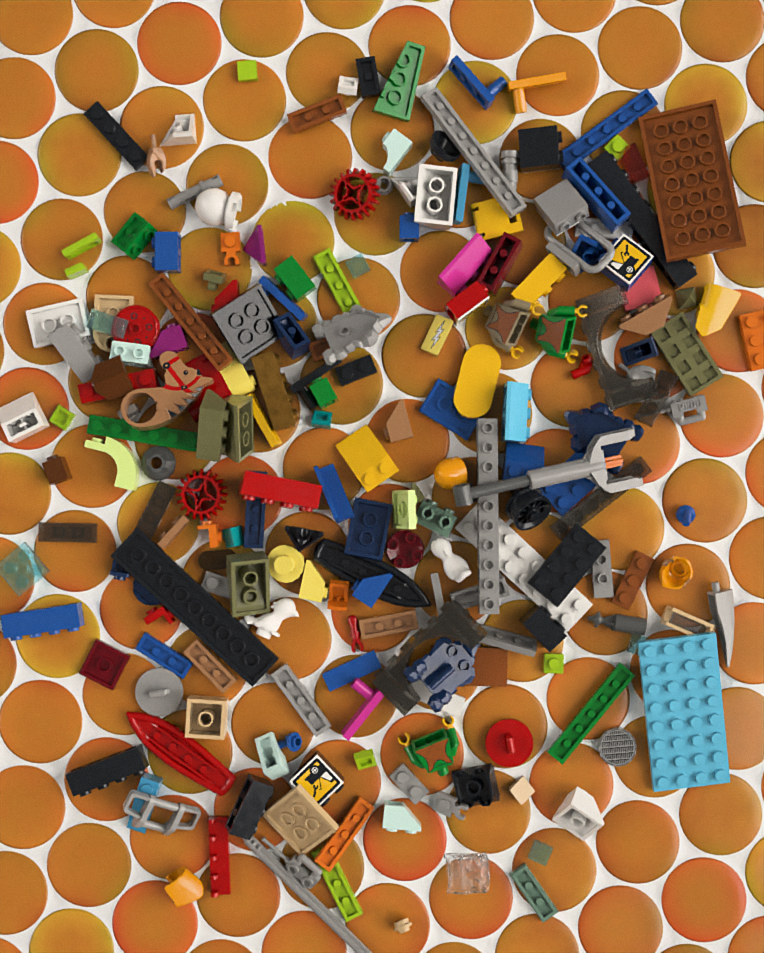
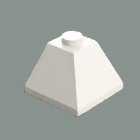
M578 786L566 796L552 818L554 822L582 841L586 840L604 825L594 797Z

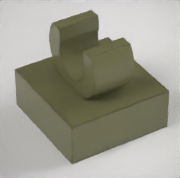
M211 269L206 270L203 280L209 281L207 290L215 292L218 284L225 282L227 274Z

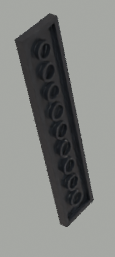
M137 527L111 555L118 564L252 687L279 659L274 652L236 617H232V614L140 528Z

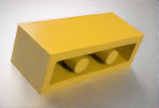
M550 253L509 297L511 299L531 302V305L540 303L537 300L542 295L546 297L553 290L550 286L555 281L559 283L566 276L564 272L567 267Z

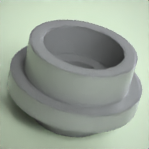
M380 176L376 179L375 185L387 184V188L382 189L380 187L376 192L381 195H388L393 189L392 180L387 176Z

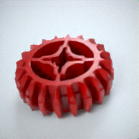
M354 168L353 172L350 169H346V175L342 172L340 173V180L334 178L337 184L336 186L330 185L334 189V192L329 193L331 197H334L330 200V203L335 204L333 210L338 211L339 216H344L346 220L351 218L352 221H356L357 217L359 220H363L364 214L369 217V210L376 211L373 205H379V201L375 199L381 197V194L376 192L380 189V186L375 185L377 180L372 178L371 173L366 174L364 169H361L360 172L357 168ZM354 180H362L365 182L364 184H359L358 186H354L351 184V182ZM346 188V193L342 197L343 190ZM353 190L356 191V192H358V193H357V197H356L357 199H355V198L352 197V196H354V195H353V193H354ZM368 193L367 200L364 202V196ZM355 203L360 208L349 210L345 206Z
M200 469L199 475L196 470H193V477L187 473L186 477L188 480H180L184 486L177 485V489L182 490L181 493H176V496L182 497L181 500L177 501V504L183 503L184 505L180 510L183 511L187 508L188 510L185 515L189 516L193 513L192 519L194 520L198 515L200 521L204 520V515L210 520L211 512L214 516H218L216 509L223 511L224 508L220 506V503L227 504L226 500H222V496H228V493H222V490L227 489V486H220L224 480L219 479L216 481L218 474L215 473L211 477V470H208L206 475L204 469ZM204 479L198 489L189 488L194 481ZM209 481L215 486L217 496L209 492ZM204 490L206 496L209 497L201 498L200 500V496H198V494L194 492H202ZM187 493L194 496L195 508L190 505ZM205 501L215 502L208 510L200 511Z

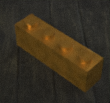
M274 351L252 357L251 360L274 431L278 432L297 426V420L300 419L297 410H293L291 402H294L291 391H287L285 387L288 381L285 373L280 371L279 366L282 363L279 354L275 355Z

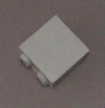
M567 178L534 198L536 211L556 236L589 216L588 204Z

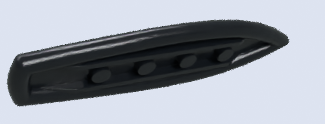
M323 538L317 544L313 553V561L344 581H349V584L352 586L357 580L361 582L364 577L390 572L393 576L379 596V600L404 607L419 608L431 606V602L422 589L409 576L384 561L380 562L344 555L345 545Z

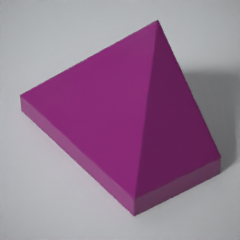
M257 225L243 251L264 267L267 266L262 225Z

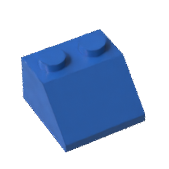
M506 442L501 480L526 475L528 470L544 467V447Z

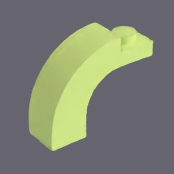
M95 437L92 438V441H85L84 447L106 452L115 460L117 464L115 487L137 491L140 474L138 462L133 452L124 443L111 437H106L105 444H103V439Z

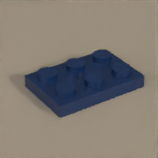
M355 497L353 506L355 516L350 521L344 555L382 562L392 504Z

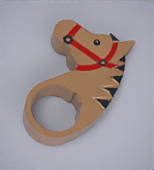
M166 351L159 358L162 368L166 371L164 374L165 386L136 389L129 392L121 403L122 416L136 430L147 431L164 427L181 417L197 401L203 388L214 383L213 378L202 377L199 369L195 370L194 368L187 367L175 352ZM139 397L153 399L156 402V410H158L153 418L145 423H135L128 416L129 405Z

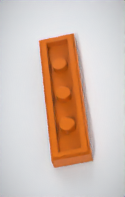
M358 796L339 823V828L329 837L315 857L314 862L330 872L375 807Z

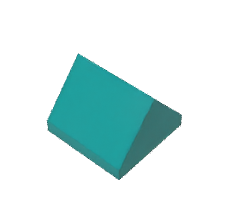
M314 410L311 426L331 429L333 413Z
M241 525L223 529L227 548L244 544Z

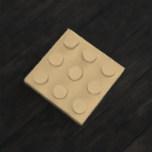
M300 783L267 808L263 815L299 855L306 854L339 828V825Z

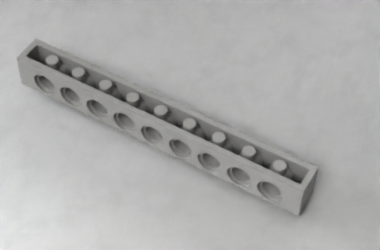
M498 418L476 420L477 486L498 481ZM498 493L477 498L479 614H499Z

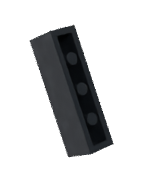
M138 744L70 770L65 776L72 795L83 797L90 794L92 789L98 788V790L108 787L110 782L116 781V783H120L131 774L138 776L145 773L149 763L142 744Z

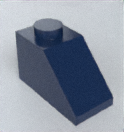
M290 311L273 320L280 342L292 360L309 351L310 339Z

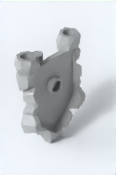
M353 305L349 312L333 316L332 320H325L322 324H314L312 330L316 339L326 337L330 349L322 353L326 365H332L336 361L343 360L348 356L347 354L355 351V348L371 347L378 340L379 333L391 322L392 317L389 314L366 310L360 305Z

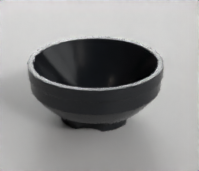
M438 130L430 137L431 154L438 161L454 162L461 156L459 150L444 131Z

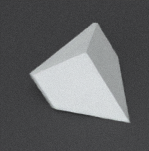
M194 114L175 115V121L159 147L197 144Z
M389 177L410 208L413 207L416 201L418 177Z

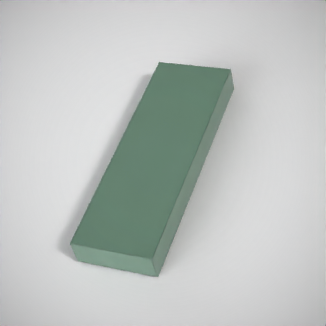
M523 863L509 873L543 923L559 912L526 863Z

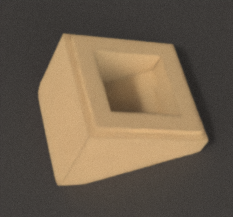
M524 776L508 787L520 805L525 803L535 792Z

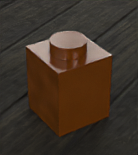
M53 455L46 458L47 461L42 463L50 485H56L72 479L65 457Z

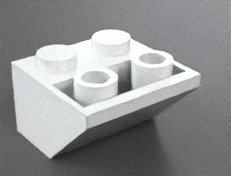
M34 392L0 407V424L9 442L17 443L50 427Z

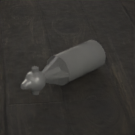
M597 612L587 618L592 621L594 627H598V625L603 623L611 630L644 636L647 628L646 618L621 614L602 617L600 615L601 612Z

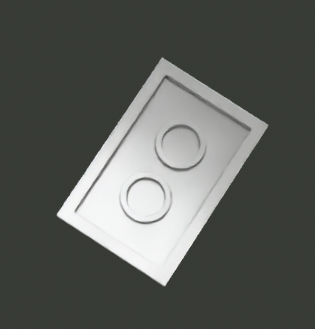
M82 298L26 311L35 349L53 345L47 336L69 321L77 325L81 331L79 334L82 338L92 336Z

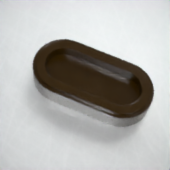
M231 549L205 551L200 554L198 563L204 570L225 569L226 555L236 553Z

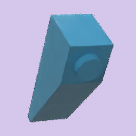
M145 772L140 779L137 791L155 795L157 798L163 778ZM135 797L132 809L140 812L145 800ZM153 806V808H152V810H151V812H150V814H149V816H148V818H147V820H149V821H150V818H151V815H152L154 806ZM130 815L127 828L145 834L147 828L132 827L134 817Z

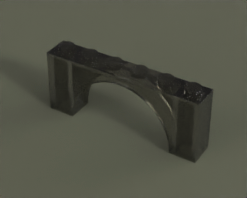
M617 285L576 300L575 308L582 304L588 306V308H581L579 310L581 314H587L585 317H580L582 321L580 326L583 334L587 336V349L593 355L594 360H592L595 371L599 373L600 378L598 382L600 388L604 389L606 395L604 401L610 407V410L658 396L653 377L634 379L623 376L609 365L603 354L601 340L605 324L615 311L629 304L623 285Z
M456 600L452 603L447 601L440 608L442 613L438 617L434 614L426 622L429 626L425 630L420 628L413 635L416 639L412 643L407 641L400 648L402 653L398 657L394 654L387 661L389 666L386 669L381 667L374 674L376 678L372 683L404 716L421 699L412 683L403 674L404 669L409 667L413 651L419 644L428 639L446 637L460 641L472 650L488 634Z

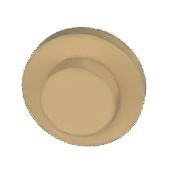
M408 918L395 922L394 932L399 931V934L409 931V926L412 925V922H409Z

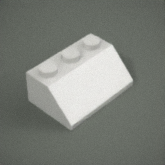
M419 163L414 212L415 223L441 230H449L452 227L458 168Z

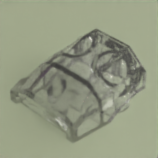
M486 852L444 854L448 877L447 893L472 894L489 891L490 869Z

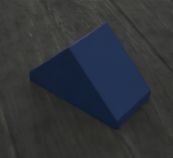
M653 336L620 349L625 366H630L659 355Z

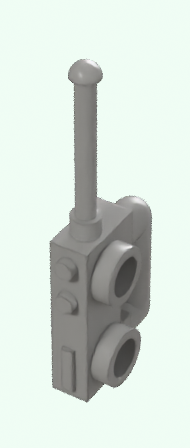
M700 394L687 399L681 398L679 401L673 400L669 403L670 406L665 409L636 416V419L639 420L671 412L673 419H677L678 425L683 426L705 420V411L708 408L705 395ZM696 409L697 414L684 417L683 412Z
M262 837V842L266 843L286 862L284 867L287 869V872L298 878L305 888L311 889L319 882L322 869L305 854H300L299 856L295 854L290 859L270 843L266 837Z

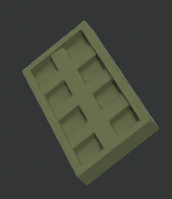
M683 312L665 322L663 327L650 334L689 397H692L723 377V374Z

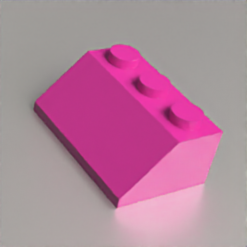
M476 233L438 276L437 284L452 297L467 288L465 285L469 280L473 282L480 274L478 270L482 265L486 266L493 253L479 233Z

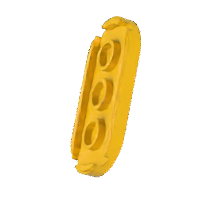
M477 344L470 347L462 360L453 403L458 413L468 419H476L488 412L492 404L501 367V359L498 352L489 345Z

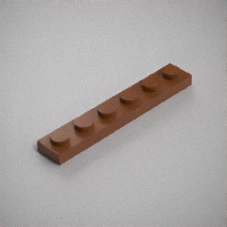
M161 272L148 283L219 372L234 361L233 357L164 272Z

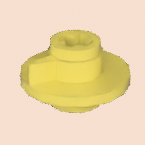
M287 544L279 545L268 555L269 573L277 581L284 583L293 582L304 571V557L294 546Z

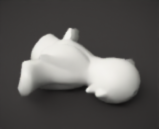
M438 537L432 541L431 551L433 555L442 560L446 576L460 583L472 574L468 563L462 557L452 552L451 544L447 539Z
M282 598L273 602L270 608L274 609V611L260 617L247 615L244 616L247 624L258 627L256 634L270 639L271 635L280 637L277 630L282 621L289 617H299L292 599Z

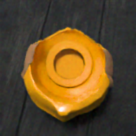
M671 556L669 559H666L659 571L662 586L668 589L684 588L693 577L690 561L679 556Z

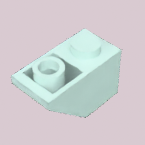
M385 800L382 828H386L390 832L405 830L409 834H416L417 831L421 832V822L404 802Z

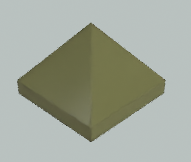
M695 287L675 291L678 309L698 306Z

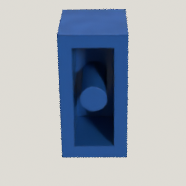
M155 232V237H152V249H155V256H152V268H155L157 273H181V235L179 232Z

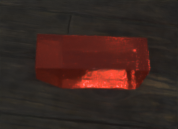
M633 143L626 146L620 162L628 174L630 183L637 184L648 179L649 172L636 144Z

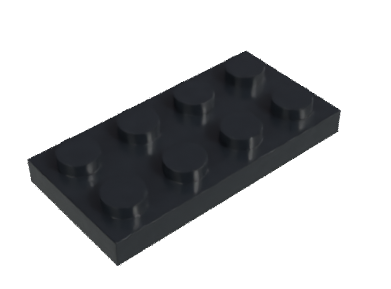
M575 523L527 583L556 607H559L605 551L606 547Z

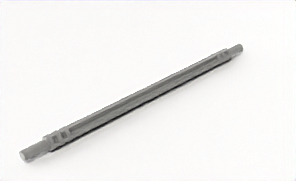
M253 835L250 840L242 838L244 840L243 843L356 953H372L295 876L290 875L284 865Z

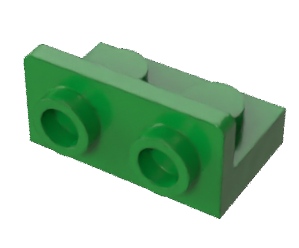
M134 212L111 242L130 258L136 260L158 230Z

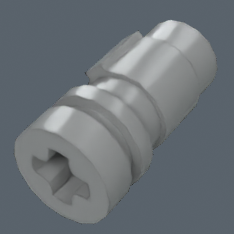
M501 151V159H503L501 161V172L515 191H517V168L520 165V161H518L520 159L519 151Z

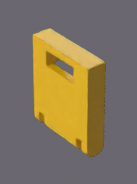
M495 198L470 205L471 210L479 208L478 211L472 212L476 233L480 235L485 234L482 237L485 242L501 238L504 232L510 235L524 232L520 213L516 215L517 222L510 224L508 215Z

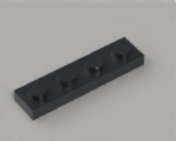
M98 101L84 113L89 121L136 171L146 163L147 154Z

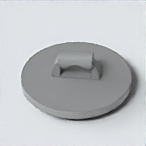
M166 668L148 670L139 678L135 688L137 703L146 713L153 716H164L172 713L180 705L184 693L180 678Z

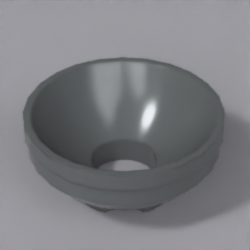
M154 446L143 454L141 467L145 475L152 480H165L174 473L176 458L168 448ZM155 457H159L162 460V466L158 469L153 468L151 465V461Z

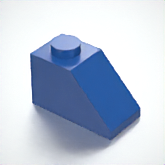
M389 572L364 577L361 582L357 580L351 588L354 591L352 596L372 608L393 574Z

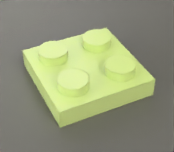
M415 490L392 491L393 529H416L418 517L416 514L417 496Z

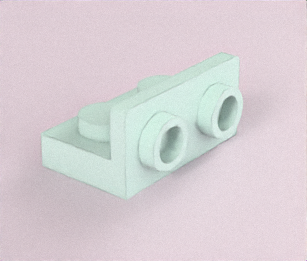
M112 341L109 359L121 355L125 366L152 368V360L149 358L151 347L149 345Z

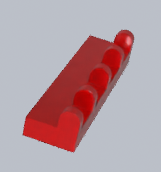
M228 815L208 817L211 897L231 894L229 832L225 827Z

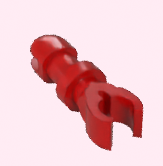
M355 615L348 617L353 653H356V645H360L361 652L364 651V644L359 636L361 631L358 630V619Z

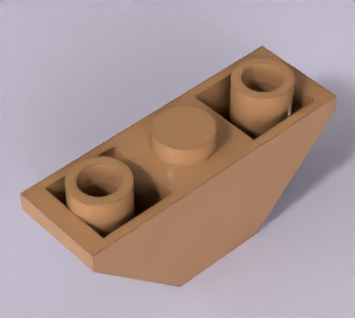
M668 293L656 296L652 303L640 305L633 314L627 313L619 318L620 321L617 322L620 329L643 335L651 334L665 325L672 297Z

